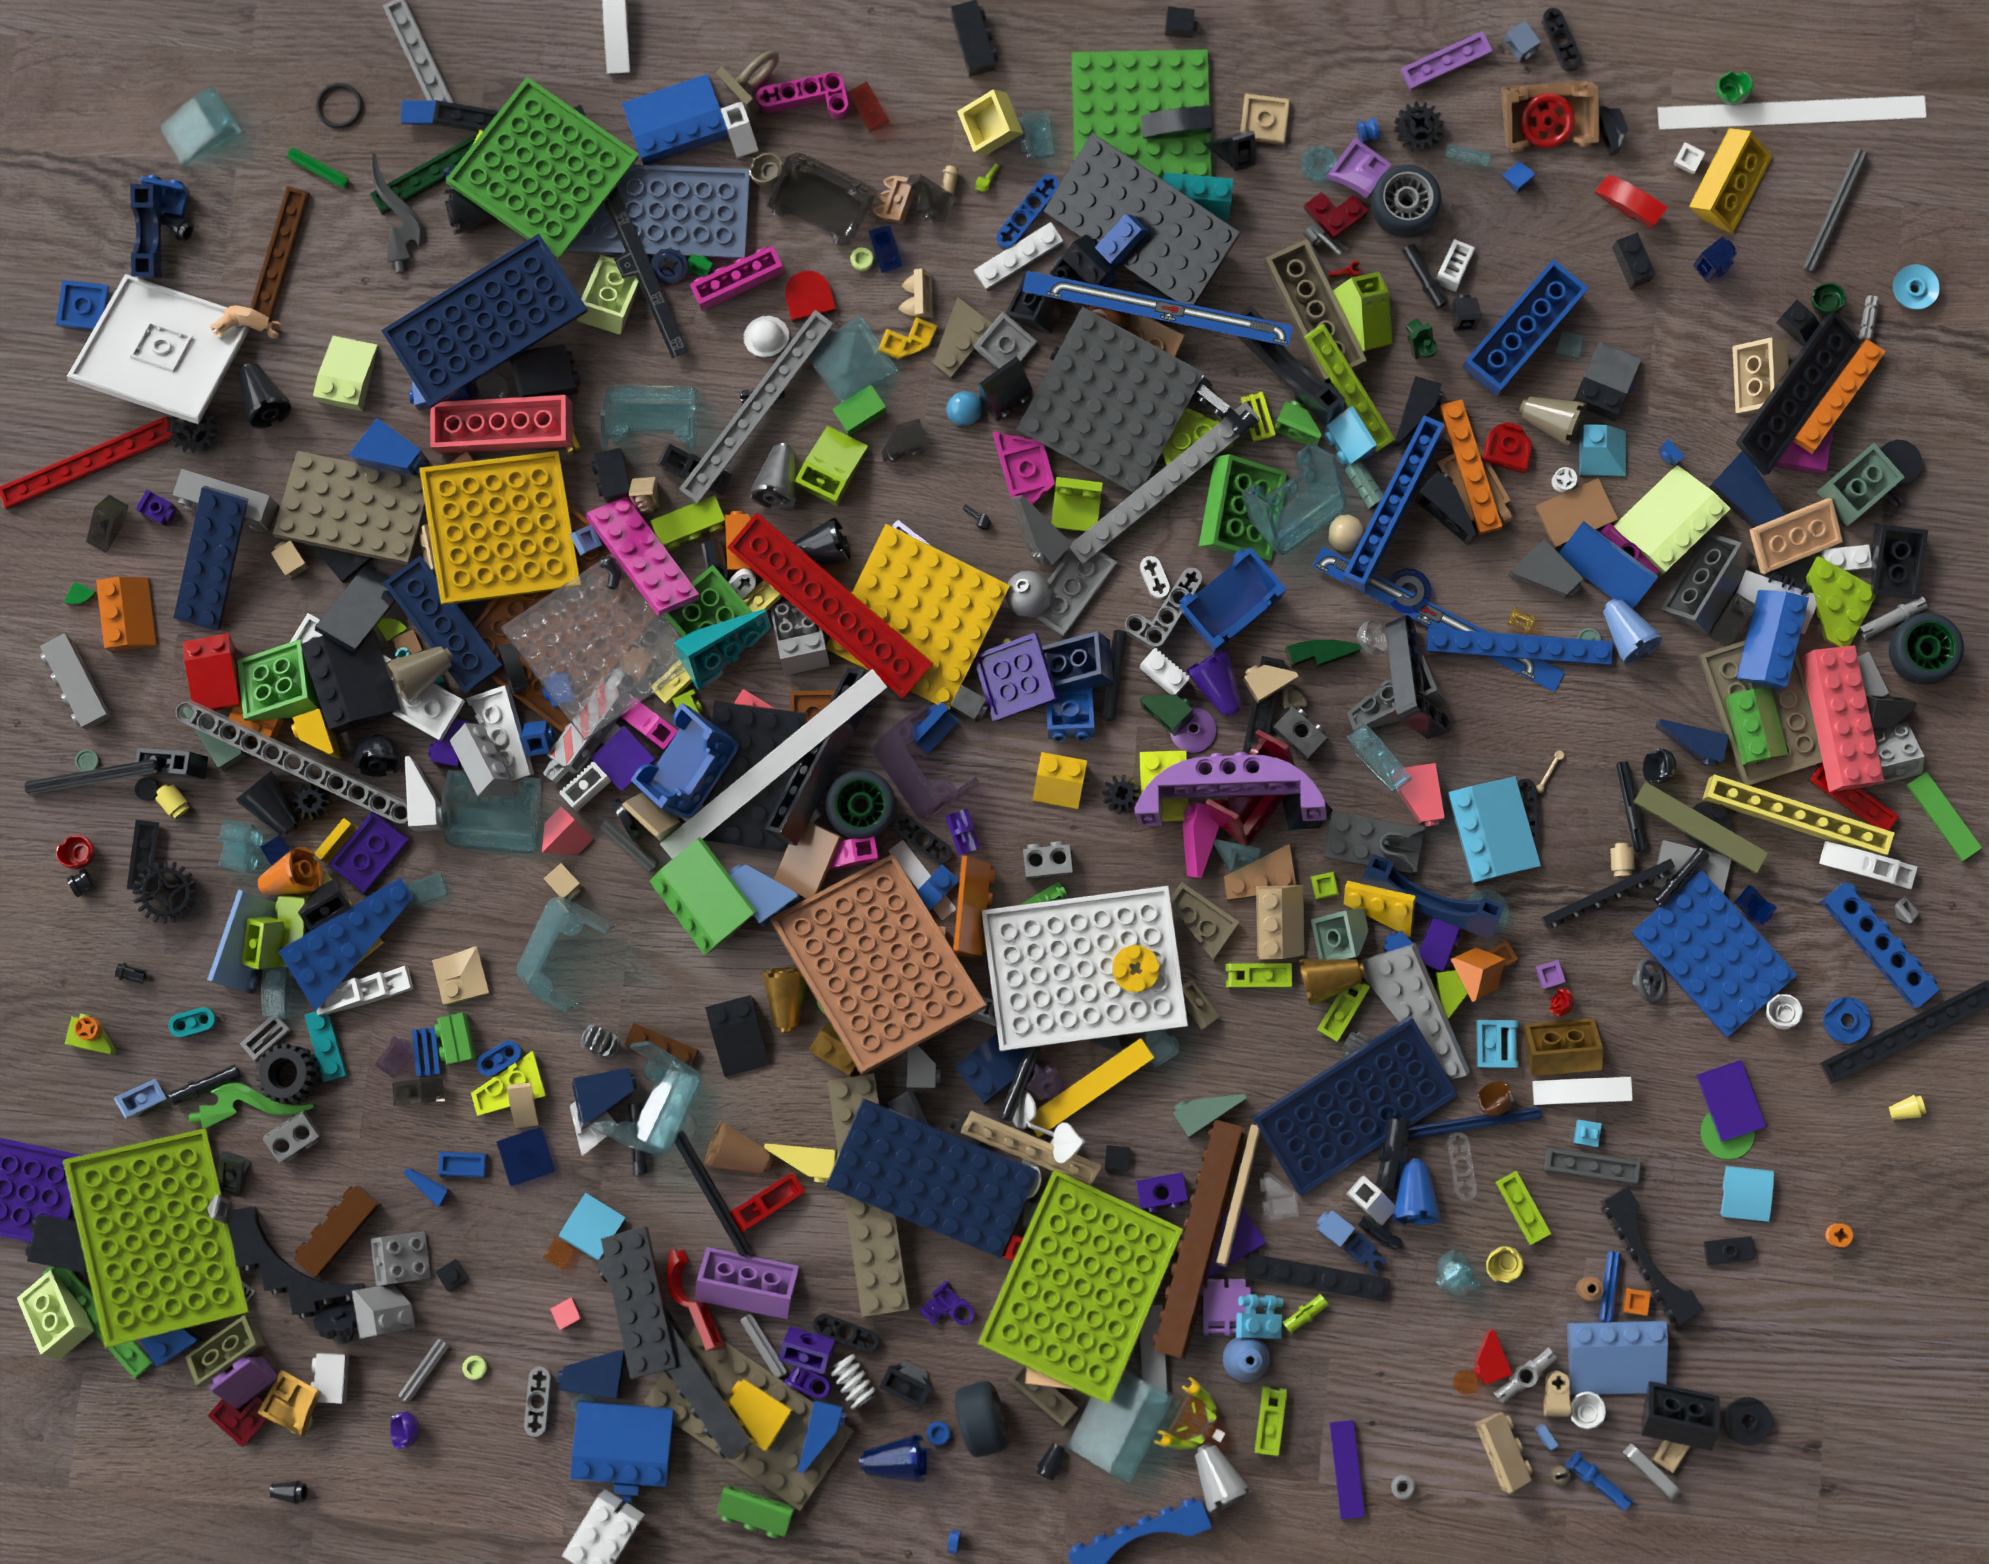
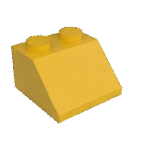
M321 709L293 717L295 724L291 726L296 738L332 758L342 759L335 734L329 730Z
M1041 752L1032 801L1078 810L1087 761Z

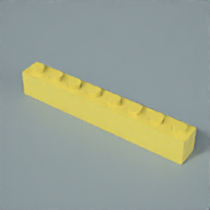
M1715 774L1708 779L1702 799L1839 845L1881 856L1888 855L1894 832Z

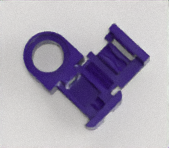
M944 1281L932 1293L933 1297L935 1295L937 1297L935 1299L931 1298L919 1310L933 1326L938 1322L937 1318L942 1313L944 1315L947 1314L946 1311L950 1309L948 1314L958 1324H969L974 1318L972 1306L964 1298L960 1300L946 1285L948 1281ZM961 1307H967L971 1312L970 1318L966 1321H961L957 1317V1310ZM926 1310H928V1311L933 1315V1317L935 1318V1320L932 1318V1316H931Z

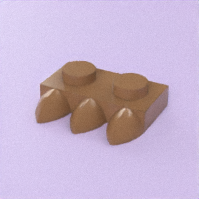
M890 176L884 179L883 183L891 190L878 194L879 199L886 204L875 207L873 211L878 217L887 222L904 224L918 181L914 178Z

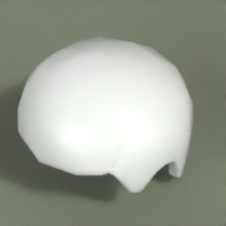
M1778 994L1767 1004L1766 1016L1769 1022L1778 1029H1791L1802 1019V1006L1798 999L1791 995Z
M1584 1392L1575 1396L1571 1403L1570 1417L1578 1427L1589 1430L1597 1428L1604 1421L1606 1416L1605 1404L1597 1394Z

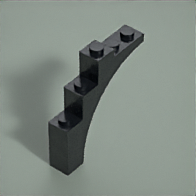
M251 1206L228 1211L236 1267H244V1271L258 1269V1264H260L264 1291H271L272 1295L285 1293L288 1287L292 1315L299 1314L300 1319L313 1317L314 1311H320L319 1301H321L322 1305L336 1303L335 1298L343 1296L345 1301L352 1300V1291L365 1289L364 1283L336 1284L307 1276L285 1261L268 1241L260 1224L256 1207Z

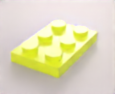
M1186 751L1140 752L1141 794L1146 786L1162 771L1178 762L1187 760ZM1188 798L1162 799V822L1184 821V811L1188 807Z

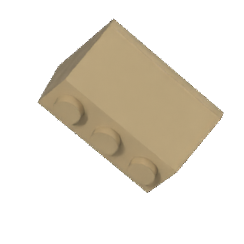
M1767 338L1733 346L1736 414H1756L1788 369L1787 342L1775 338Z
M1303 885L1256 886L1258 958L1285 959L1304 955Z
M1499 1412L1474 1422L1501 1489L1511 1493L1532 1481L1529 1476L1533 1474L1528 1461H1523L1520 1452L1523 1451L1519 1439H1514L1511 1430L1514 1429L1509 1415L1505 1416L1504 1413Z

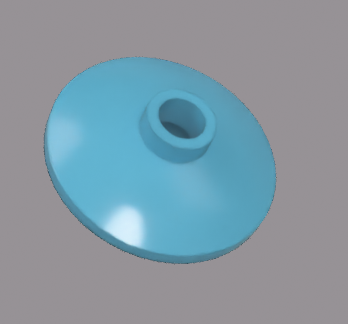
M1909 265L1900 270L1893 282V292L1900 304L1909 309L1920 310L1927 308L1936 300L1939 294V281L1934 272L1923 265ZM1915 286L1918 290L1917 293H1913L1910 287Z

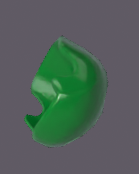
M1730 71L1719 78L1716 84L1717 96L1729 105L1743 103L1752 91L1753 80L1745 71L1741 74Z

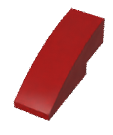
M1610 174L1607 175L1595 191V194L1630 219L1634 217L1650 230L1653 229L1668 208L1641 189Z
M792 1172L733 1209L731 1213L741 1231L744 1232L805 1193V1190Z

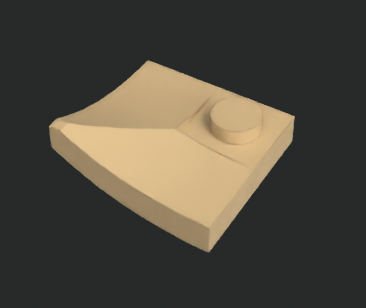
M477 946L432 960L443 1006L489 995Z

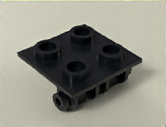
M1805 557L1768 572L1763 576L1769 578V583L1773 579L1782 582V588L1787 584L1789 585L1787 590H1790L1793 586L1802 590L1800 595L1804 593L1809 594L1811 586L1808 585L1806 576L1815 559Z

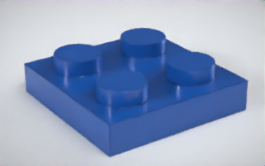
M62 280L56 325L58 327L94 330L107 307L110 287L104 284Z

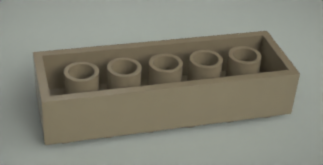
M1305 239L1266 257L1264 267L1319 379L1326 384L1331 383L1304 336L1321 324L1326 326L1353 372L1364 368L1367 360L1308 240Z

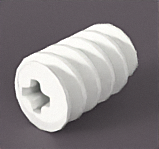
M854 1354L833 1365L832 1367H835V1370L831 1374L832 1376L840 1375L836 1383L837 1385L845 1384L841 1390L842 1393L850 1392L846 1400H855L851 1409H855L872 1399L871 1395L875 1391L874 1387L866 1388L870 1383L869 1379L861 1380L865 1375V1371H856L860 1363H851L856 1357Z

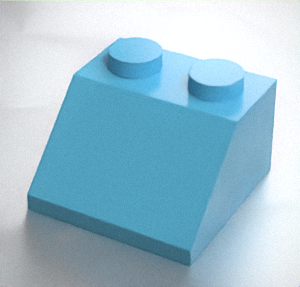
M1353 406L1335 418L1325 428V439L1330 446H1335L1338 451L1336 453L1337 458L1342 465L1346 464L1347 467L1359 460L1363 461L1370 457L1377 446Z

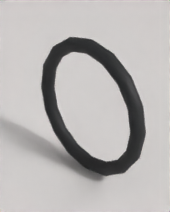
M334 83L326 86L316 99L318 117L324 124L333 128H344L351 125L358 119L362 111L360 94L354 87L346 83ZM346 88L355 95L358 102L357 111L349 121L333 123L322 115L320 109L321 100L329 90Z

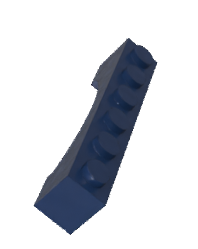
M1372 854L1361 884L1416 896V911L1489 940L1492 939L1504 909L1503 905L1483 897L1481 901H1463L1434 894L1404 877L1393 866L1394 862Z

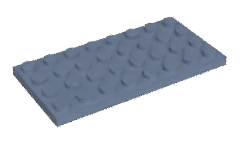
M633 164L617 185L647 256H654L660 249L671 247L672 249L680 250L686 258H690L692 253L709 259L738 260L746 257L750 185L748 169ZM605 203L602 204L565 253L622 255L626 252Z

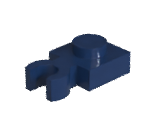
M1358 1232L1343 1248L1358 1264L1362 1265L1366 1261L1369 1270L1375 1274L1378 1273L1377 1269L1373 1266L1376 1260H1379L1384 1265L1387 1263L1382 1256H1375L1373 1254L1377 1247L1361 1232Z

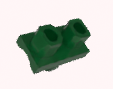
M1418 318L1406 325V330L1410 333L1407 338L1411 346L1412 356L1415 359L1420 355L1424 358L1433 357L1438 351V346L1433 339L1432 326L1428 322L1423 325Z

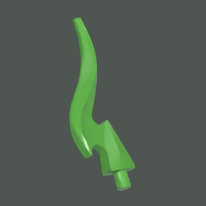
M228 1083L211 1091V1093L218 1096L216 1105L199 1106L200 1113L189 1114L190 1123L201 1122L202 1128L211 1127L237 1114L238 1111L235 1109L234 1103L239 1099L264 1112L280 1116L295 1115L302 1110H311L314 1108V1104L286 1105L271 1101L242 1083Z

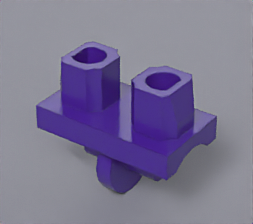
M968 809L945 815L958 856L980 849Z

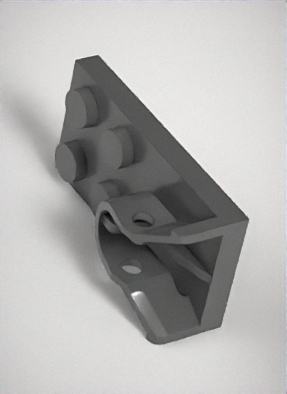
M1332 811L1323 858L1367 866L1372 854L1394 862L1393 866L1399 872L1415 875L1418 872L1417 866L1425 826L1419 828Z

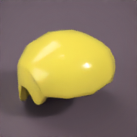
M1499 1247L1492 1251L1487 1259V1273L1496 1282H1512L1522 1273L1524 1268L1523 1257L1514 1248Z

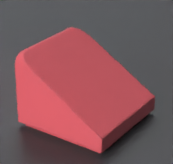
M572 1297L551 1308V1312L560 1330L582 1319Z

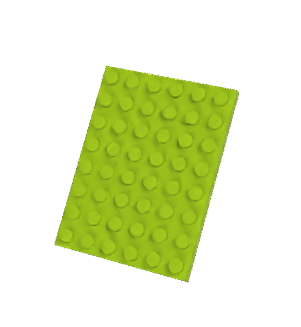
M206 1128L63 1160L105 1348L248 1313L239 1269L236 1267L228 1222L224 1224L212 1219L207 1209L215 1195L221 1196Z
M1054 1169L977 1345L1108 1405L1183 1229Z

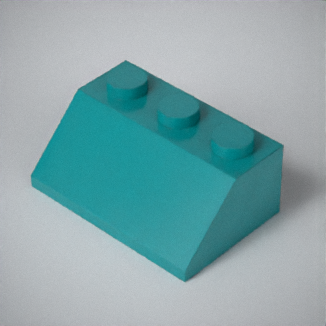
M1164 173V181L1228 223L1233 179Z

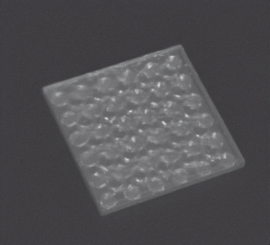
M597 562L501 627L503 633L512 645L516 647L518 653L584 741L686 671L679 660L674 644L681 637L664 615L657 616L619 563L618 565L622 573L618 590L607 588L609 573L606 569H602L599 562Z

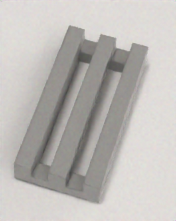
M274 1013L245 1038L240 1045L257 1062L261 1056L265 1055V1051L275 1046L292 1030L277 1013ZM275 1020L277 1021V1024L271 1030H269L262 1038H260L254 1045H252L251 1047L248 1046V1044L252 1040H254L261 1032H263L270 1024H272ZM281 1027L283 1028V1030L278 1035H276L269 1043H267L261 1050H259L256 1054L254 1053V1051L258 1047H260L267 1039H269L275 1032H277Z

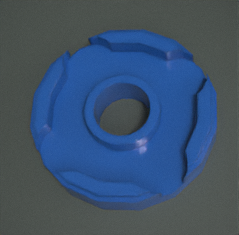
M1850 997L1838 998L1829 1003L1824 1010L1822 1019L1828 1036L1836 1042L1843 1044L1856 1043L1863 1039L1871 1025L1870 1012L1865 1004L1858 999ZM1844 1014H1849L1853 1019L1850 1027H1845L1841 1023V1017Z

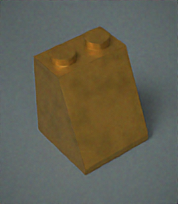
M829 1021L819 1032L809 1052L847 1076L852 1077L857 1067Z

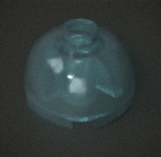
M1456 1247L1447 1251L1437 1262L1436 1272L1438 1278L1435 1280L1442 1291L1447 1290L1450 1294L1456 1296H1466L1481 1287L1479 1279L1474 1281L1472 1274L1475 1273L1473 1267L1461 1251L1456 1253Z

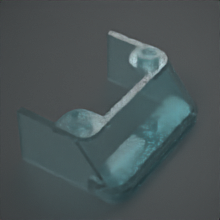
M614 385L608 387L600 413L602 449L607 448L609 438L615 441L622 440L628 435L630 430L674 431V436L682 442H689L690 451H694L698 427V390L691 386Z
M557 896L547 902L515 971L518 979L535 997L567 1013L576 1007L578 1002L553 990L551 978L541 972L560 932L573 936L582 930L584 924H587L606 934L613 930L616 924L564 897Z
M650 1041L631 1043V1049L648 1059L644 1067V1074L647 1080L655 1084L637 1124L630 1121H623L619 1124L613 1121L594 1122L592 1127L622 1145L654 1155H664L670 1151L701 1085V1076L697 1070Z

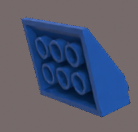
M707 74L622 103L643 165H649L729 138L723 115Z
M579 1401L572 1451L571 1479L666 1487L670 1474L674 1408Z

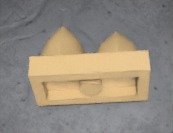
M922 268L914 269V275L907 278L902 284L906 291L914 293V297L903 302L898 309L910 316L931 319L933 318L932 274Z

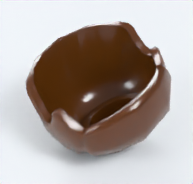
M1503 1081L1491 1082L1477 1093L1478 1105L1487 1116L1503 1115L1510 1110L1514 1102L1513 1093L1509 1085Z

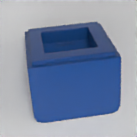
M1519 161L1506 171L1502 177L1517 193L1534 179L1535 173Z

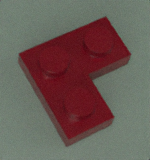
M1322 191L1304 204L1306 212L1332 240H1335L1367 216L1369 211L1355 195H1352L1336 207Z
M256 1395L242 1412L221 1399L207 1415L241 1447H244L268 1420V1418L258 1414L265 1401L260 1395Z

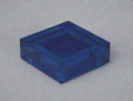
M278 835L260 846L271 866L290 851L282 835Z

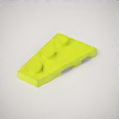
M531 1051L524 1058L512 1064L508 1069L471 1093L477 1116L510 1107L507 1085L531 1083L535 1099L546 1096L534 1051Z

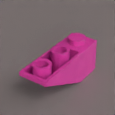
M626 692L624 696L627 698V705L619 716L665 751L678 730Z
M875 837L866 839L853 838L841 841L828 871L878 862Z

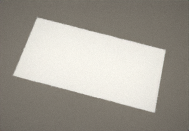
M1746 570L1731 609L1752 616L1758 590L1786 591L1798 595L1801 594L1802 590L1793 586L1790 590H1787L1789 587L1787 584L1782 588V582L1772 579L1769 583V578ZM1810 592L1809 594L1804 593L1801 595L1809 597L1801 629L1803 634H1805L1816 608L1815 596Z

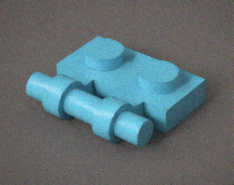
M1248 1294L1247 1296H1240L1238 1304L1245 1306V1313H1237L1236 1337L1282 1339V1315L1274 1314V1309L1283 1306V1299L1276 1298L1274 1295L1258 1297L1255 1294ZM1263 1307V1314H1256V1308Z

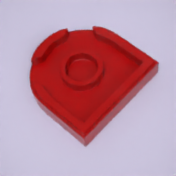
M806 270L796 273L789 279L785 288V298L792 322L809 318L814 310L820 314L836 311L829 283L820 273Z
M1505 422L1497 425L1486 437L1481 460L1525 474L1532 450L1531 440L1523 431L1524 429L1515 423Z

